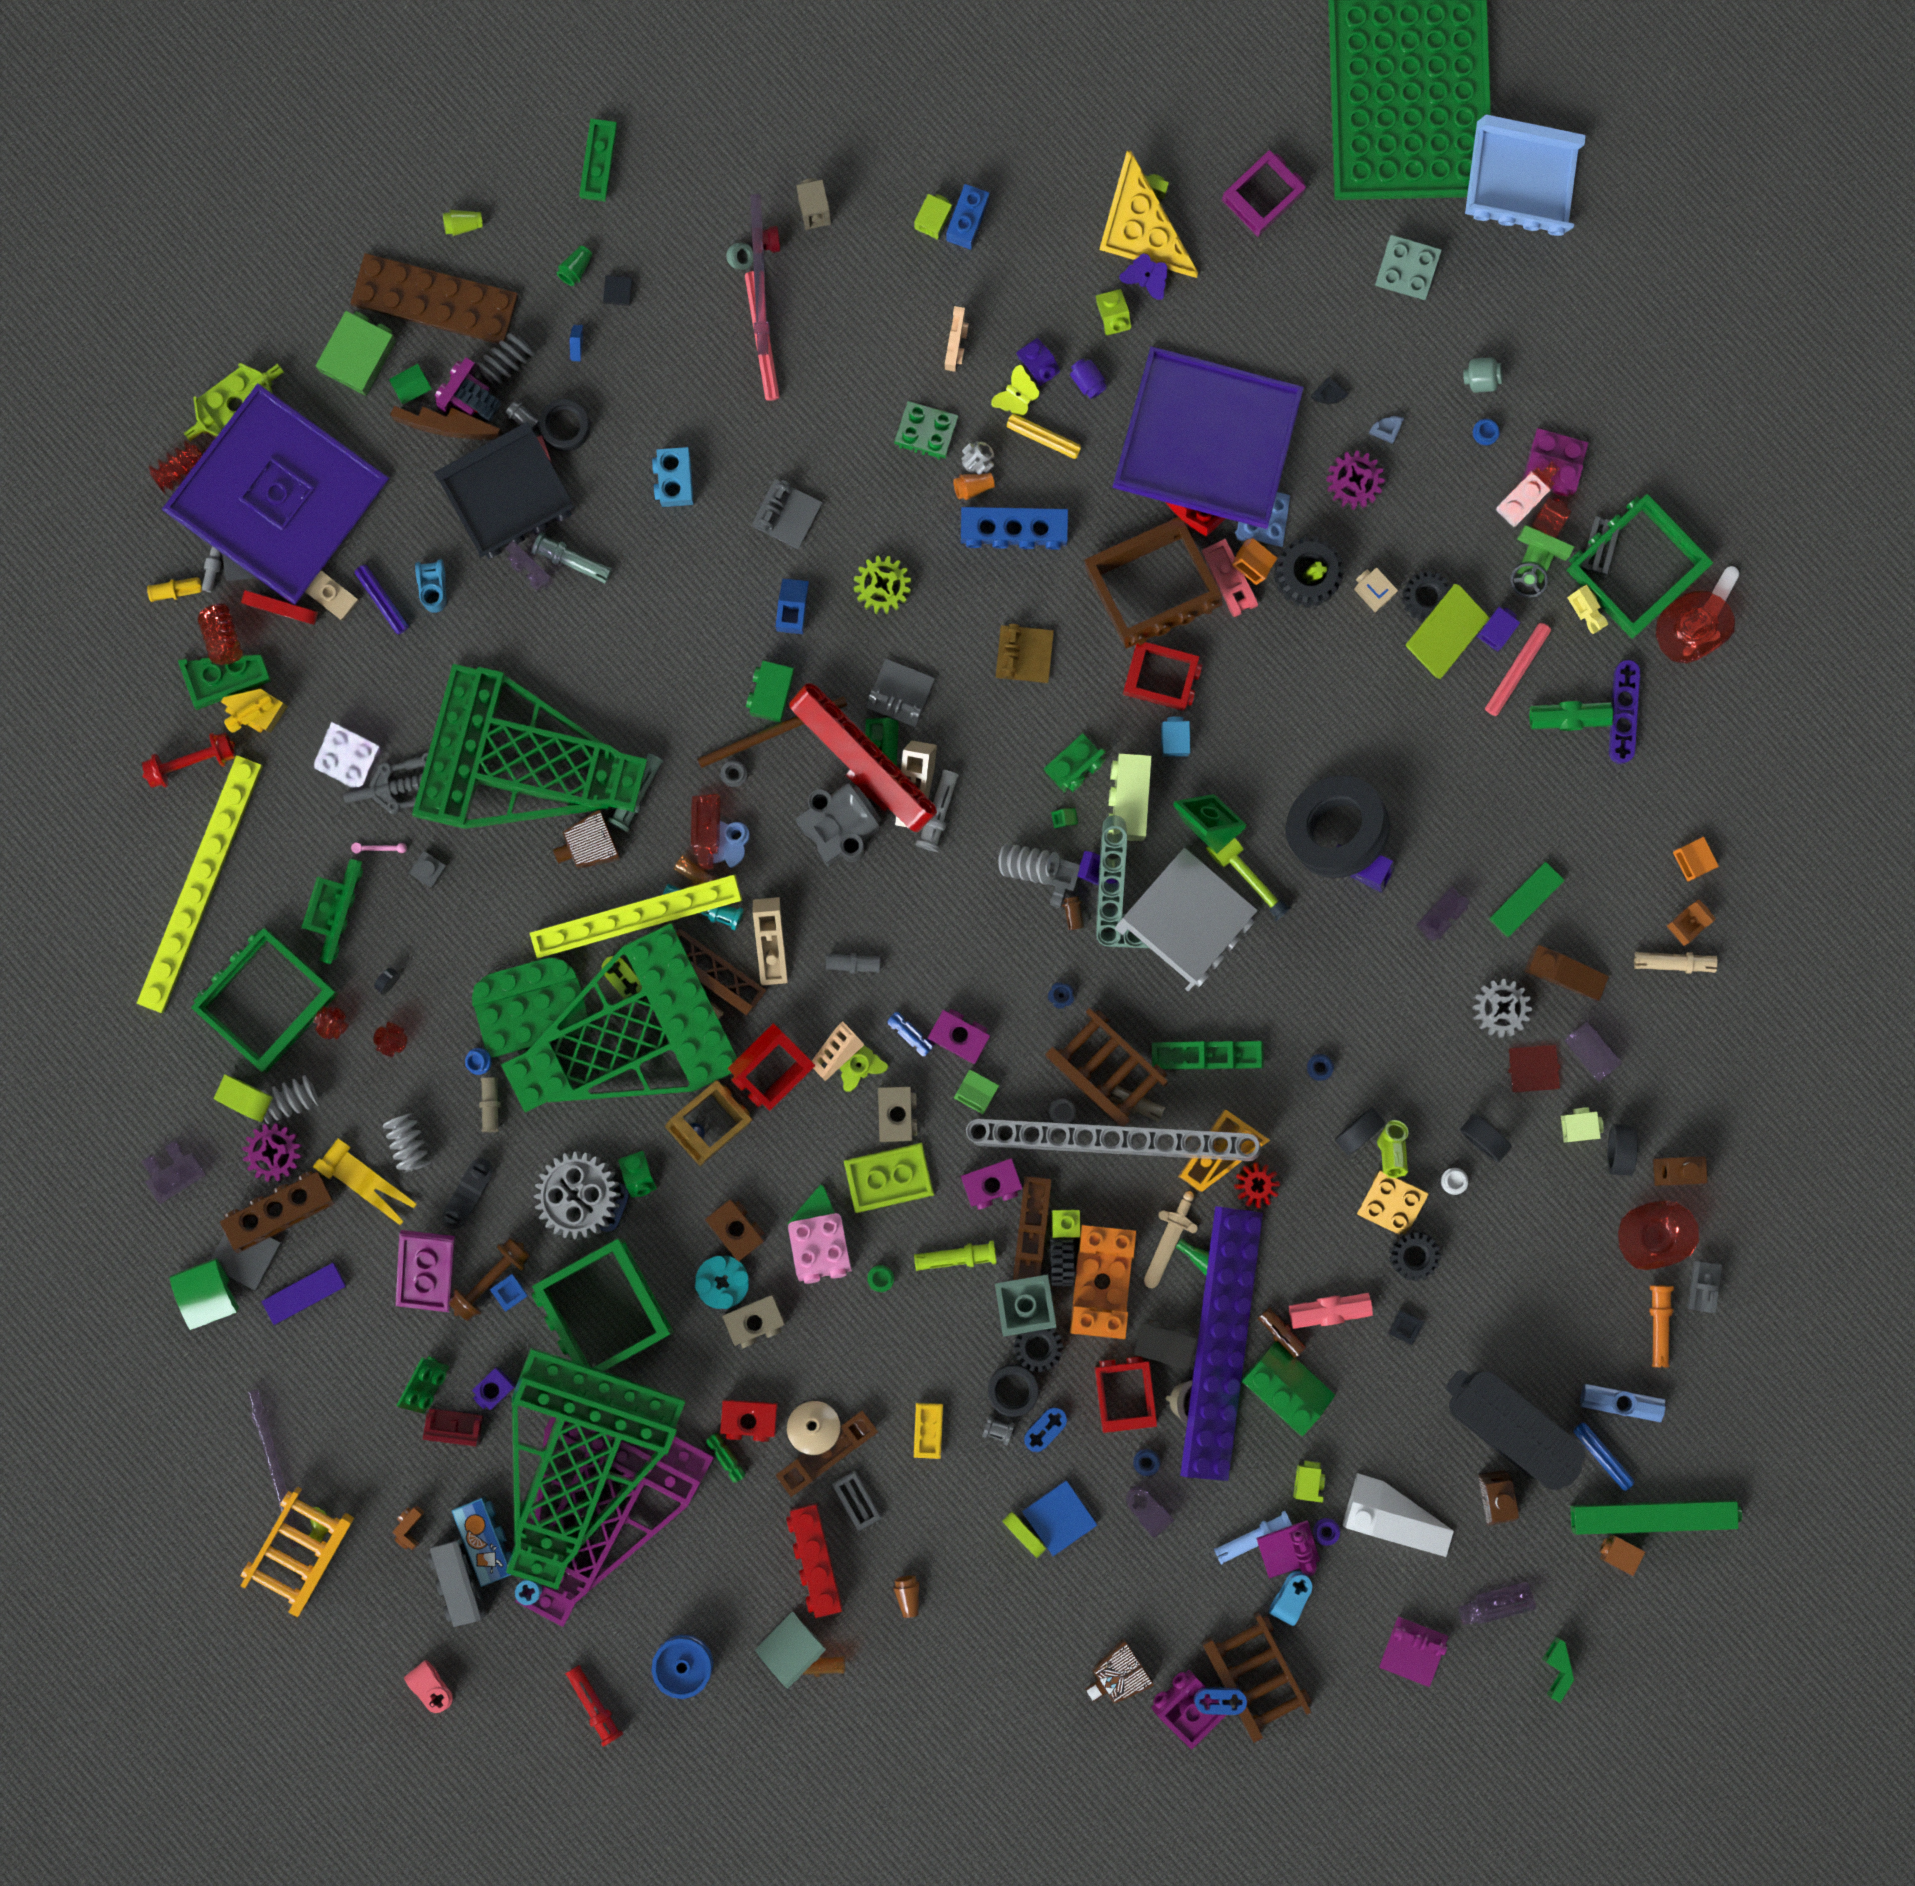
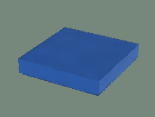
M1067 1480L1022 1510L1052 1556L1097 1526Z

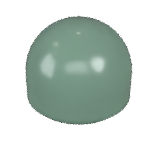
M735 243L727 250L726 258L730 266L735 269L744 270L752 265L754 251L747 243ZM740 249L744 250L747 254V260L742 264L737 260V253Z

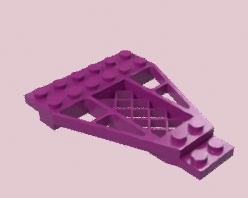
M551 1416L544 1429L543 1447L547 1443L556 1420L555 1417ZM565 1421L564 1424H563V1427H564V1426H567V1425H569V1424H571V1423ZM580 1426L585 1437L597 1432ZM577 1427L562 1434L568 1444L582 1439ZM606 1435L610 1443L612 1436ZM603 1436L588 1442L593 1454L608 1447ZM674 1436L668 1454H665L638 1483L636 1489H633L627 1495V1497L631 1495L632 1497L623 1514L620 1505H618L616 1508L618 1516L605 1520L600 1525L606 1540L591 1545L588 1538L586 1540L587 1546L579 1549L578 1553L589 1550L593 1565L578 1569L574 1557L572 1559L573 1567L569 1564L567 1565L558 1590L542 1585V1593L535 1603L523 1605L517 1599L515 1602L564 1627L577 1601L689 1506L714 1456ZM621 1440L611 1466L625 1473L622 1476L631 1478L656 1451ZM585 1444L577 1447L586 1453L585 1458L590 1456ZM605 1455L598 1458L600 1462H597L598 1465L602 1464ZM587 1463L579 1467L581 1475L583 1476L585 1472L586 1477H590L589 1468L595 1467L594 1463L590 1465ZM546 1468V1471H545V1474H544L543 1478L549 1476V1474L546 1473V1472H547V1468ZM576 1473L571 1484L564 1483L566 1488L580 1481L578 1474ZM558 1479L550 1481L562 1488ZM607 1479L605 1483H609L610 1490L614 1498L616 1496V1492L612 1481L615 1480ZM593 1482L589 1483V1485L587 1486V1488H590L591 1491L594 1486ZM645 1485L681 1503L674 1512L654 1529L641 1524L630 1516V1512ZM540 1487L538 1489L537 1501L544 1499V1494ZM584 1487L569 1493L570 1498L573 1497L574 1504L579 1503L576 1493L585 1490ZM566 1495L556 1513L566 1508L569 1502ZM613 1498L601 1502L597 1501L596 1510L598 1515L601 1513L600 1505L611 1502ZM543 1506L536 1508L535 1515L538 1521H541ZM585 1507L577 1510L580 1519L582 1517L581 1511H584ZM563 1517L559 1518V1520L563 1526V1529L565 1530V1522ZM556 1520L551 1522L549 1525L556 1527ZM619 1520L609 1538L605 1524ZM629 1523L647 1533L645 1537L610 1567H603V1563L624 1524ZM606 1544L598 1562H596L593 1548ZM593 1569L590 1576L583 1572L586 1570ZM526 1585L522 1592L524 1595L528 1594L531 1598L535 1590L534 1588L529 1589L528 1585Z

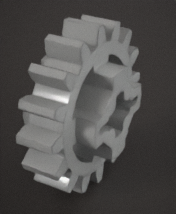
M1505 979L1500 980L1499 986H1497L1494 980L1491 981L1490 989L1482 986L1480 989L1483 995H1475L1474 997L1479 1001V1004L1472 1006V1009L1479 1011L1474 1020H1482L1479 1028L1489 1027V1035H1493L1495 1031H1498V1036L1501 1038L1504 1037L1505 1031H1507L1509 1036L1515 1035L1514 1028L1519 1031L1523 1030L1521 1021L1528 1022L1530 1020L1525 1015V1012L1532 1011V1008L1525 1004L1530 1000V997L1523 998L1521 995L1525 989L1520 988L1516 990L1515 981L1507 986ZM1502 990L1510 994L1507 997H1500L1495 991ZM1486 1000L1489 1003V1013L1487 1015L1485 1013ZM1510 1001L1505 1008L1507 1013L1503 1012L1495 1015L1499 1009L1497 1003L1502 1004ZM1516 1002H1518V1004H1519V1014H1518V1015L1515 1013V1003H1516ZM1497 1020H1504L1506 1023H1509V1025L1498 1026L1494 1024V1022H1496Z

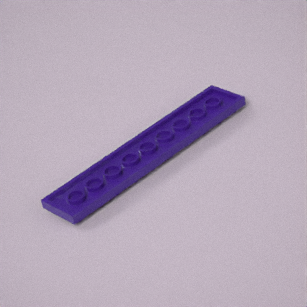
M1215 1206L1180 1474L1183 1477L1228 1481L1263 1216V1213Z

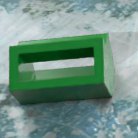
M418 364L389 379L402 405L431 390V386Z

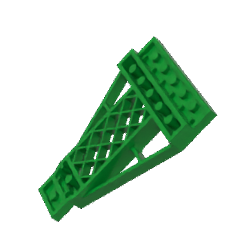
M452 664L412 816L468 829L609 809V806L635 812L647 759L620 753L610 745L604 744L512 681L503 672L482 667L474 669ZM504 686H508L536 705L530 726L495 718ZM540 710L552 716L583 739L536 728ZM504 731L510 742L497 749L491 738ZM510 733L518 734L520 736L513 739ZM530 737L536 748L523 755L517 744ZM536 739L543 740V741H547V742H545V743L539 745V743L537 742ZM489 742L494 751L485 756ZM556 743L563 754L549 761L543 750ZM562 745L573 748L569 749L568 751H565ZM514 746L520 757L506 764L501 753ZM582 749L589 760L575 767L569 756ZM540 752L546 763L533 770L527 759ZM498 756L504 767L490 774L484 763ZM566 758L572 770L559 777L553 765ZM524 762L530 773L516 780L510 769ZM590 766L585 783L579 771ZM481 768H483L487 775L480 774ZM550 768L556 779L542 786L536 775ZM507 771L513 781L497 778V776ZM576 774L582 785L569 792L562 781ZM533 777L539 787L523 783ZM560 784L565 793L548 789ZM478 785H486L511 791L512 796L507 815L469 820L468 816L476 787ZM583 791L582 797L575 796ZM520 794L568 805L566 807L513 814L517 797Z
M672 923L623 945L526 1052L502 1063L501 1066L524 1112H527L546 1102L694 1092L731 1074L728 1067L737 1059V1056ZM622 955H626L642 986V990L610 1004L598 981ZM595 987L604 1008L558 1030L557 1026L590 989ZM647 996L649 1002L640 1000V998ZM632 1002L628 1015L615 1011ZM635 1002L650 1007L646 1021L631 1016ZM653 1010L661 1026L649 1023ZM611 1014L626 1019L622 1033L606 1028ZM607 1015L604 1027L591 1023ZM629 1020L644 1025L640 1039L624 1034ZM583 1026L580 1038L567 1035V1033ZM587 1026L602 1030L598 1044L582 1040ZM647 1026L662 1031L658 1045L642 1040ZM605 1032L620 1037L615 1051L600 1046ZM664 1034H666L669 1042L661 1046ZM559 1038L556 1049H554L551 1041ZM562 1038L578 1042L573 1056L558 1051ZM623 1038L638 1043L633 1057L618 1052ZM580 1044L596 1048L591 1062L576 1058ZM641 1044L654 1048L637 1057ZM598 1050L614 1055L610 1068L594 1064ZM668 1050H672L689 1081V1085L650 1088L640 1068L641 1063ZM558 1056L572 1060L567 1073ZM616 1056L631 1060L612 1069ZM574 1061L590 1066L585 1080L570 1075ZM592 1067L606 1072L588 1081ZM629 1069L636 1070L644 1086V1089L592 1093L588 1091L589 1088ZM570 1080L581 1083V1085L574 1088Z
M531 1347L512 1396L515 1547L508 1562L506 1573L558 1590L566 1567L577 1555L579 1548L665 1454H668L677 1431L676 1425L685 1400ZM518 1406L556 1418L545 1447L538 1448L518 1441ZM565 1421L571 1423V1424H569V1425L563 1427V1424H564ZM580 1426L597 1432L585 1437ZM577 1427L582 1439L567 1445L562 1434ZM606 1435L612 1436L610 1443ZM560 1436L564 1444V1448L556 1452H553L558 1437ZM603 1436L608 1447L593 1454L588 1442ZM621 1440L656 1451L632 1479L609 1471ZM585 1444L590 1456L575 1462L570 1451ZM520 1449L541 1456L524 1501H520L519 1492ZM568 1453L572 1465L558 1471L553 1459ZM605 1455L600 1468L596 1459ZM550 1461L555 1473L543 1478ZM593 1461L598 1473L583 1479L578 1468ZM576 1470L580 1481L566 1488L561 1476ZM558 1478L563 1490L548 1496L543 1484ZM606 1479L626 1484L602 1512L589 1523ZM595 1481L590 1494L586 1485ZM540 1487L545 1498L533 1503ZM584 1487L588 1498L574 1505L569 1493ZM566 1495L571 1506L556 1513L551 1501ZM548 1503L553 1515L538 1521L533 1510ZM586 1506L580 1519L577 1510ZM574 1512L579 1523L564 1530L559 1518ZM529 1513H531L533 1519L528 1518ZM556 1520L559 1528L549 1525L548 1523H551Z

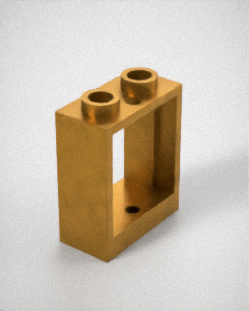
M716 1080L674 1115L664 1127L694 1161L701 1166L744 1130L752 1119L749 1117L748 1110L732 1098V1093L728 1087ZM710 1095L718 1101L737 1123L735 1127L711 1147L702 1140L684 1119L685 1116Z

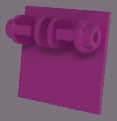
M1308 1520L1256 1538L1269 1578L1298 1568L1306 1576L1315 1574L1317 1569L1316 1562H1319L1320 1559Z
M1398 1616L1379 1668L1430 1687L1440 1658L1446 1653L1448 1647L1446 1642L1449 1636Z

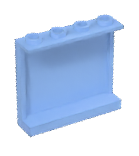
M1485 115L1477 121L1465 214L1473 215L1474 219L1480 221L1493 219L1498 220L1499 224L1505 226L1518 224L1523 225L1524 229L1530 231L1543 229L1548 230L1550 235H1564V233L1574 228V224L1569 223L1578 149L1584 146L1586 135Z

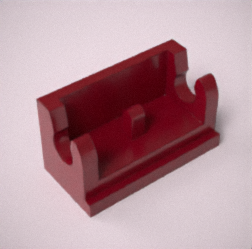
M430 1408L426 1414L422 1440L476 1447L480 1445L484 1415Z

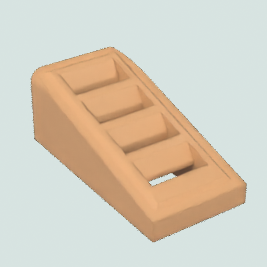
M842 1021L812 1060L816 1065L813 1069L826 1081L864 1046L863 1042ZM824 1062L828 1064L825 1069L821 1066Z

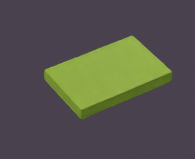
M1454 584L1405 646L1436 678L1441 679L1489 620V617L1461 586Z
M922 1143L844 1161L855 1213L934 1195Z

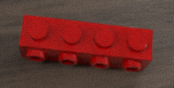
M816 1502L792 1508L790 1516L786 1517L789 1532H795L797 1543H793L795 1558H801L803 1569L799 1570L802 1586L807 1585L810 1596L805 1597L809 1613L814 1612L815 1618L842 1612L843 1607L818 1504Z

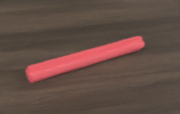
M752 271L745 273V280L765 399L772 401L779 399L780 396L759 273Z

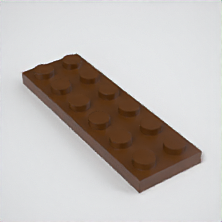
M364 253L350 304L354 307L499 344L501 340L506 342L518 294Z

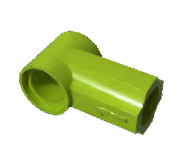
M1398 1120L1388 1122L1377 1139L1378 1147L1382 1153L1383 1174H1386L1388 1178L1405 1176L1408 1172L1405 1140L1409 1132L1406 1125Z

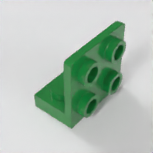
M1082 733L1043 770L1064 793L1069 789L1074 792L1084 783L1085 778L1083 776L1090 772L1093 775L1104 765L1105 760L1103 758L1106 751L1103 748L1098 750Z

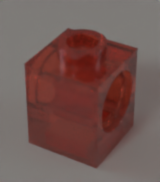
M1548 498L1533 521L1531 528L1556 538L1572 511L1567 509V504L1556 498L1553 500Z

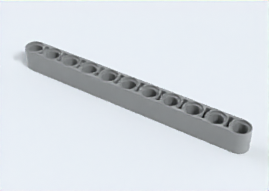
M975 1119L966 1128V1135L969 1140L978 1146L1238 1161L1255 1160L1261 1153L1259 1141L1254 1135L1248 1133ZM979 1126H984L986 1128L985 1136L981 1139H975L974 1130ZM1004 1128H1012V1137L1006 1141L1001 1140V1131ZM1032 1129L1039 1130V1138L1035 1142H1028L1027 1133ZM1060 1130L1065 1131L1066 1139L1064 1142L1054 1143V1134ZM1085 1132L1093 1134V1140L1088 1145L1080 1143V1136ZM1113 1133L1119 1134V1143L1113 1147L1108 1146L1106 1142L1107 1137ZM1138 1135H1145L1147 1137V1142L1142 1148H1136L1133 1145L1134 1138ZM1170 1136L1174 1139L1173 1146L1170 1149H1162L1160 1147L1162 1138ZM1192 1138H1199L1201 1140V1146L1196 1151L1187 1149V1143ZM1219 1139H1224L1228 1141V1148L1224 1152H1216L1214 1150L1215 1142ZM1245 1141H1253L1255 1143V1150L1250 1154L1241 1152V1145Z

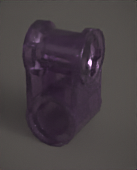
M1139 1486L1133 1487L1127 1492V1505L1154 1539L1175 1521L1163 1506L1157 1503L1144 1488ZM1135 1495H1138L1139 1497L1145 1495L1143 1497L1144 1504L1142 1506H1140L1138 1503L1133 1505L1135 1503V1500L1133 1499Z

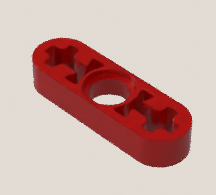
M244 590L241 600L243 604L315 625L318 612Z

